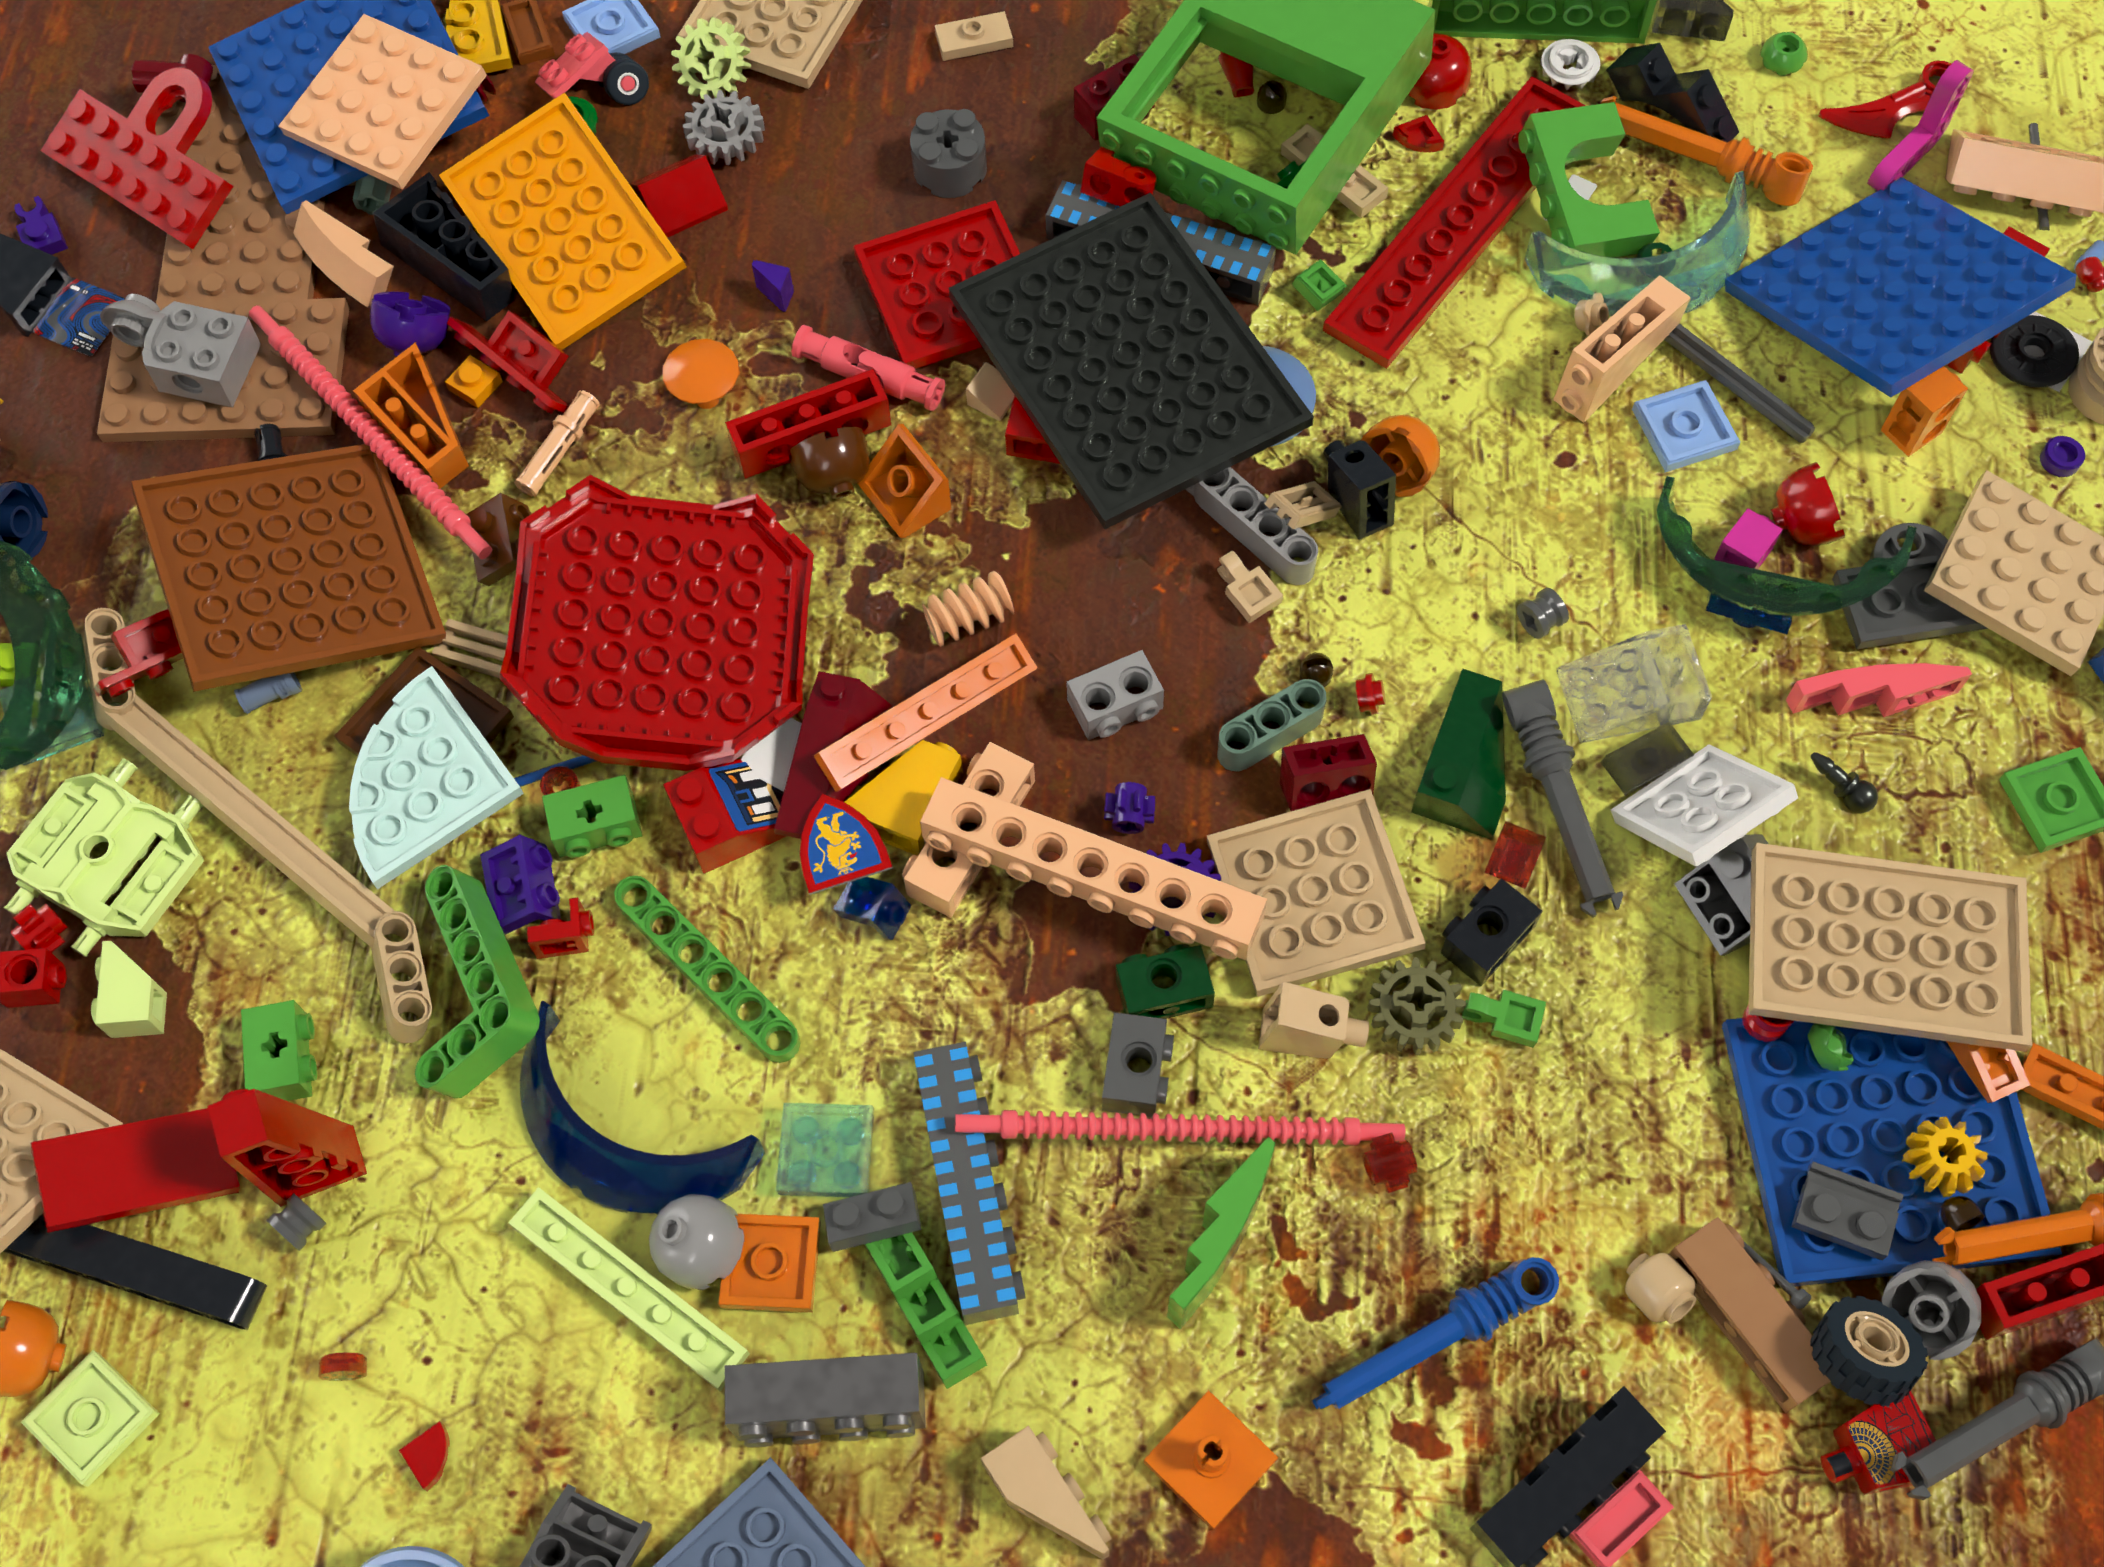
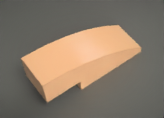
M306 200L302 202L293 232L299 244L314 264L330 280L368 308L371 306L372 299L376 293L386 292L394 266L367 250L370 240Z

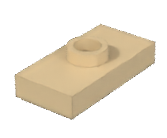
M1005 11L935 25V34L943 61L1013 47V37Z

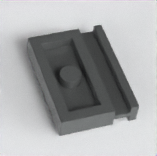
M1812 1162L1806 1172V1181L1801 1190L1791 1227L1883 1261L1889 1254L1899 1215L1898 1209L1904 1194Z

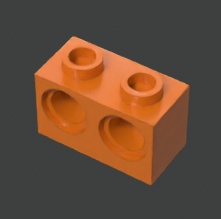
M1943 366L1901 391L1881 431L1909 457L1943 433L1968 388L1955 373L1950 372Z

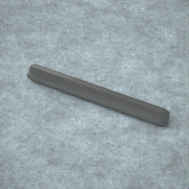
M1680 323L1664 339L1799 443H1804L1814 432L1815 427L1810 421Z

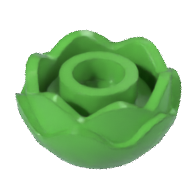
M1782 32L1766 40L1760 55L1763 57V64L1767 69L1785 76L1795 73L1802 68L1803 64L1807 61L1808 51L1805 42L1798 35L1791 32Z
M1814 1023L1807 1036L1820 1066L1830 1071L1842 1072L1849 1070L1847 1066L1852 1064L1854 1058L1846 1050L1845 1035L1836 1029L1835 1026Z

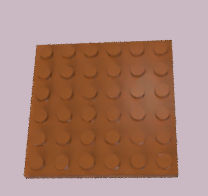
M365 444L131 481L133 496L193 692L415 649L417 646L425 647L443 643V639H446L443 623L388 470L383 460L378 459L376 453L370 450V446Z

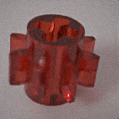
M1392 1132L1371 1138L1372 1143L1369 1144L1371 1151L1362 1153L1363 1164L1370 1183L1373 1186L1384 1183L1387 1193L1407 1188L1410 1182L1409 1175L1417 1173L1418 1170L1410 1143L1407 1140L1395 1142Z

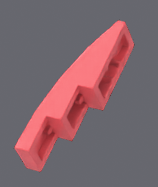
M1927 663L1880 664L1837 670L1796 681L1786 698V702L1793 714L1831 702L1838 716L1876 703L1882 716L1886 717L1959 693L1972 673L1968 667Z

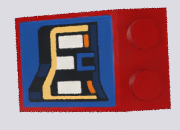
M741 759L706 768L700 767L663 784L670 804L703 874L787 837L775 834L774 832L784 792L759 779L746 762H742Z

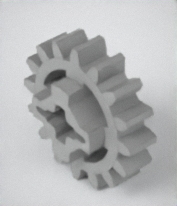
M719 90L717 98L714 99L705 94L703 95L705 103L693 102V112L685 113L686 124H683V130L690 151L696 150L699 155H709L711 164H715L719 158H724L725 164L730 165L731 157L735 156L740 161H744V152L755 153V143H762L764 140L762 131L765 130L758 104L752 105L749 96L739 100L737 91H733L729 97H724L723 91Z

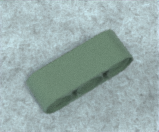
M1312 679L1297 681L1228 721L1219 732L1217 758L1220 764L1230 771L1245 770L1320 725L1326 705V691L1324 687ZM1302 701L1310 702L1315 707L1311 709H1305L1300 707L1297 703ZM1275 722L1278 723L1281 727L1277 729H1269L1265 727L1263 723ZM1240 742L1246 747L1241 750H1235L1229 747L1228 744Z

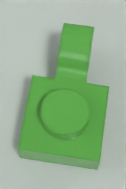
M1504 989L1498 1001L1471 992L1469 999L1466 1000V1007L1464 1012H1462V1017L1473 1022L1493 1023L1491 1036L1534 1048L1538 1042L1546 1002Z

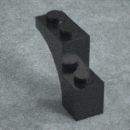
M1661 43L1628 48L1606 69L1622 101H1639L1653 105L1676 118L1686 128L1725 142L1731 141L1739 133L1738 127L1710 70L1705 69L1675 74Z

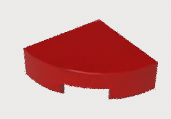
M1428 115L1394 127V138L1406 148L1418 152H1437L1443 150L1444 140Z
M440 1421L399 1450L421 1487L427 1492L441 1478L448 1457V1447H450L448 1432Z

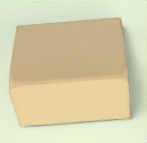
M985 362L966 389L967 405L1001 421L1012 406L1014 393L1000 372L994 366Z

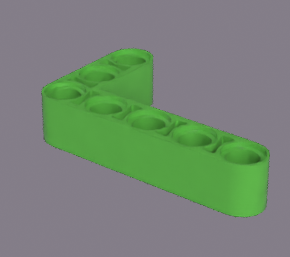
M440 865L429 874L425 884V893L474 1011L420 1057L416 1065L415 1077L421 1087L452 1098H462L533 1039L539 1029L540 1018L483 884L480 880L448 865Z

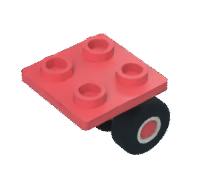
M588 32L583 35L577 34L570 39L565 46L566 52L556 61L552 59L544 64L538 72L540 77L535 81L553 99L567 92L579 79L597 81L600 87H604L608 96L621 105H634L640 102L645 97L649 88L648 75L641 65L623 53H609L608 48Z

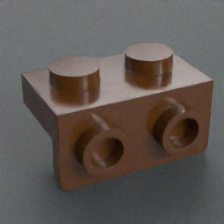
M499 493L466 514L471 520L470 525L492 547L491 554L485 559H480L473 552L477 581L486 586H491L516 571L520 521L531 515L526 504L503 493Z

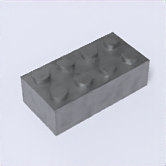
M917 1353L726 1365L725 1425L738 1441L744 1440V1446L767 1447L773 1445V1438L792 1437V1443L813 1444L821 1441L820 1435L839 1434V1440L859 1441L867 1439L868 1432L887 1431V1437L891 1438L911 1437L915 1435V1429L926 1428L924 1371Z

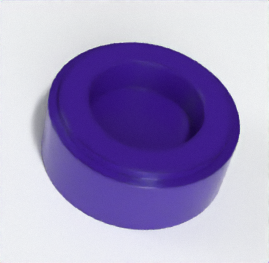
M2056 436L2050 439L2040 453V462L2043 468L2048 473L2057 477L2072 476L2079 470L2085 460V451L2082 445L2075 439L2067 436Z

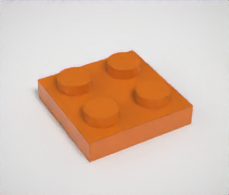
M738 1214V1216H735L738 1221V1227L743 1229L744 1243L741 1257L733 1271L724 1280L721 1279L718 1303L720 1308L813 1313L821 1227L820 1218Z

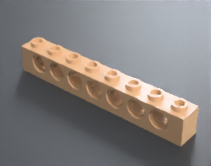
M942 777L920 821L923 839L937 850L948 852L950 849L965 854L971 862L977 865L989 867L992 864L1005 869L1011 877L1019 881L1029 882L1034 880L1047 885V888L1056 895L1062 897L1073 895L1087 900V903L1098 911L1110 913L1113 910L1128 916L1129 920L1144 928L1155 926L1169 931V934L1180 942L1192 944L1195 941L1211 947L1212 952L1222 958L1232 960L1237 957L1246 961L1265 915L1267 898ZM966 822L980 824L978 829L971 832L960 829L961 825ZM1010 836L1020 840L1017 845L1012 847H1006L999 843L1003 838ZM1049 851L1056 852L1061 856L1054 862H1046L1039 858L1043 853ZM1091 866L1098 868L1101 873L1096 877H1085L1080 871L1085 867ZM1126 882H1136L1142 886V889L1135 893H1128L1121 889V885ZM1167 897H1176L1183 902V905L1178 908H1168L1161 901ZM1215 912L1222 915L1225 920L1219 924H1210L1203 919V916L1207 913Z

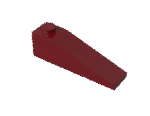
M818 672L803 717L774 827L775 834L801 839L808 815L822 794L844 802L856 786H861L869 777L868 773L835 792L814 758V755L894 707L860 679Z

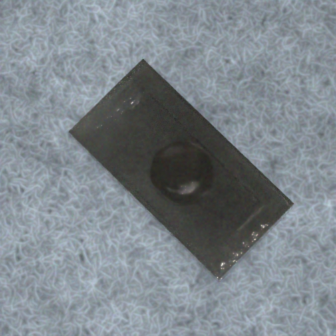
M1668 722L1607 754L1601 763L1626 796L1656 780L1694 756V754L1672 724Z

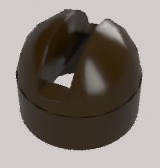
M1270 80L1259 88L1257 106L1262 112L1276 114L1285 108L1287 93L1283 84Z
M1316 652L1307 655L1300 666V679L1315 680L1323 687L1330 683L1333 675V665L1329 657L1323 653Z
M1951 1197L1945 1200L1941 1206V1218L1944 1225L1951 1227L1954 1231L1974 1228L1985 1217L1976 1203L1968 1197Z

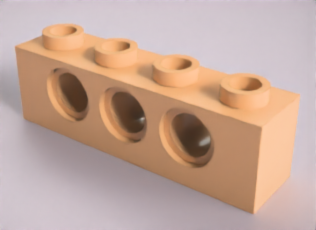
M989 742L982 754L978 752L972 758L967 769L968 777L963 785L980 792L985 789H993L998 792L993 797L1020 806L1035 782L1034 763ZM966 822L975 824L977 827L974 830L980 827V824L976 822ZM924 839L926 844L918 856L912 855L904 867L902 877L904 878L906 893L909 897L951 918L983 866L971 862L965 854L950 849L948 852L937 850ZM942 857H951L956 860L948 867H940L935 864Z

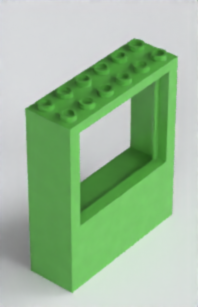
M1184 0L1097 116L1100 147L1102 146L1114 151V158L1127 162L1131 166L1144 167L1151 170L1157 178L1154 190L1169 196L1176 203L1189 205L1202 211L1204 215L1211 219H1219L1234 226L1243 234L1254 235L1267 241L1276 249H1284L1296 255L1432 60L1435 9L1413 0ZM1200 42L1345 105L1287 189L1141 123Z

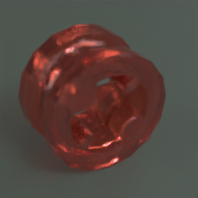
M558 766L551 768L543 775L540 787L543 795L555 793L553 786H561L563 781L567 782L569 789L579 787L581 784L573 770Z

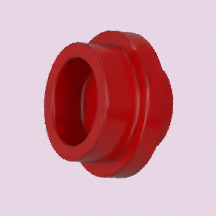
M1373 673L1365 674V678L1356 679V693L1360 712L1370 711L1371 715L1379 714V705L1386 704L1382 680L1375 681Z

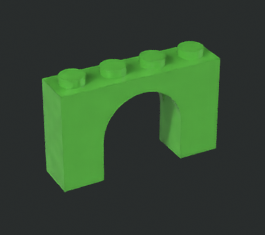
M1615 102L1530 114L1519 133V148L1526 155L1530 167V181L1537 188L1540 197L1541 214L1548 221L1551 230L1552 247L1554 251L1558 252L1562 266L1638 254L1644 245L1653 243L1660 234L1649 200L1616 205L1595 204L1581 197L1571 187L1566 177L1565 165L1568 163L1612 156L1626 135Z

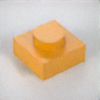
M471 355L445 381L450 392L476 408H479L503 382L499 372Z

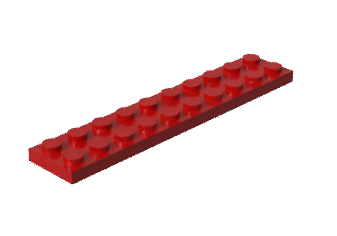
M1531 76L1328 316L1323 324V332L1387 369L1536 189V186H1533L1530 181V167L1526 155L1521 152L1518 143L1519 133L1530 114L1586 105Z

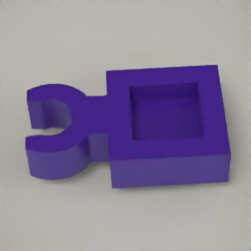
M39 196L34 197L36 207L32 211L26 212L20 203L15 204V212L22 224L16 226L22 243L51 255L68 249L58 221L52 212L49 213Z

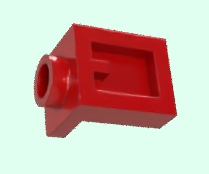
M579 897L569 898L570 921L549 919L541 922L540 925L527 927L528 944L537 959L589 952L588 936H594V920L591 910L585 911Z

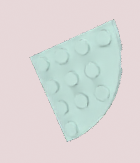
M432 666L415 677L392 699L394 704L385 713L379 724H373L361 747L353 771L349 799V812L352 815L355 837L353 840L362 866L377 889L524 794L513 776Z

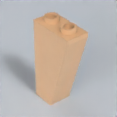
M1659 275L1572 350L1553 400L1561 405L1565 411L1571 413L1584 423L1680 323L1691 297Z

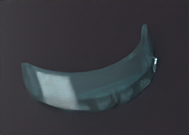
M1744 171L1734 174L1726 196L1728 207L1717 223L1704 235L1677 250L1644 258H1610L1578 251L1557 242L1541 231L1531 233L1525 261L1538 287L1548 296L1554 298L1555 294L1569 303L1577 305L1580 300L1592 299L1594 293H1601L1604 299L1603 303L1607 305L1610 316H1613L1661 275L1691 297L1684 312L1686 314L1712 300L1716 293L1725 286V278L1736 273L1743 261L1750 235Z

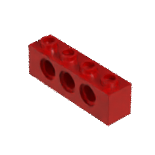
M874 369L725 422L732 450L745 479L790 463L789 455H791V448L814 435L824 432L826 438L839 436L837 428L859 427L862 428L864 435L892 425L888 398Z

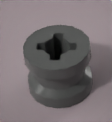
M1546 587L1537 593L1536 599L1533 601L1525 600L1517 606V615L1522 626L1536 639H1541L1548 635L1552 626H1562L1569 619V613L1564 601L1551 588Z
M295 1193L287 1199V1207L281 1213H273L267 1219V1222L299 1251L306 1245L307 1236L312 1231L321 1230L327 1224Z

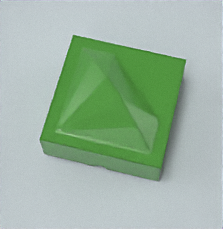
M1321 259L1296 276L1292 283V286L1317 311L1341 295L1347 287Z

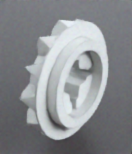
M1562 39L1553 42L1544 50L1540 65L1543 67V76L1551 78L1552 86L1561 83L1565 85L1566 90L1572 85L1582 89L1587 82H1594L1600 69V58L1594 48L1587 43L1575 39ZM1577 60L1576 68L1563 69L1564 64L1569 65Z

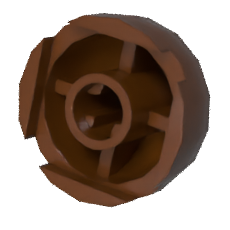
M837 428L839 436L826 438L823 432L805 439L792 447L789 458L799 482L811 492L820 495L831 494L832 499H839L852 494L855 491L853 486L862 481L869 470L870 464L868 445L862 428Z

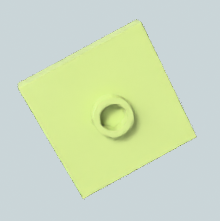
M92 1350L21 1423L81 1485L89 1487L160 1413L100 1353Z

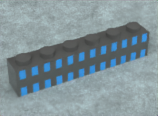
M1062 180L1046 213V238L1053 239L1119 208V206L1080 193L1081 184H1073ZM1166 213L1225 295L1259 305L1274 271L1276 247L1268 245L1261 240H1252L1233 234L1225 229H1217L1197 223L1187 217H1178Z
M966 1042L913 1052L964 1324L969 1325L1019 1314L1017 1300L1026 1299L1021 1271L1011 1273L1008 1255L1017 1254L1012 1226L1002 1227L999 1212L1007 1210L1008 1206L1003 1182L994 1184L991 1167L999 1166L995 1140L985 1141L984 1133L955 1132V1114L989 1115L986 1096L977 1098L974 1082L982 1081L978 1055H968Z

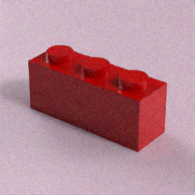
M2104 1243L1998 1278L1976 1288L1981 1299V1324L1979 1327L1985 1340L1987 1341L2104 1301Z

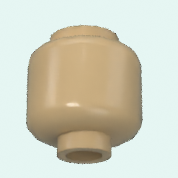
M1644 1253L1628 1266L1626 1272L1629 1278L1626 1282L1625 1292L1628 1298L1652 1322L1667 1321L1673 1324L1682 1319L1695 1305L1697 1300L1694 1296L1696 1289L1695 1280L1670 1254L1658 1253L1649 1257L1648 1254Z

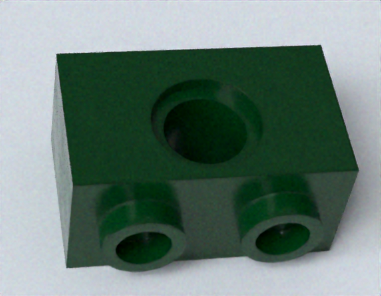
M1178 944L1167 948L1162 954L1150 957L1146 954H1135L1125 958L1122 963L1116 964L1115 980L1125 1014L1167 1019L1213 1008L1215 992L1201 945L1190 947L1188 944ZM1167 976L1175 984L1170 988L1162 989L1155 986L1152 981L1156 977Z

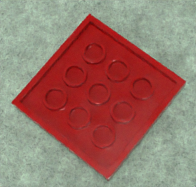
M996 200L854 245L855 257L899 359L902 363L913 366L915 369L982 347L949 298L948 288L1020 254Z

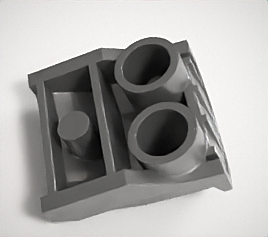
M567 1484L542 1522L528 1553L519 1567H631L645 1545L651 1532L652 1524L644 1520L640 1524L576 1493V1487Z

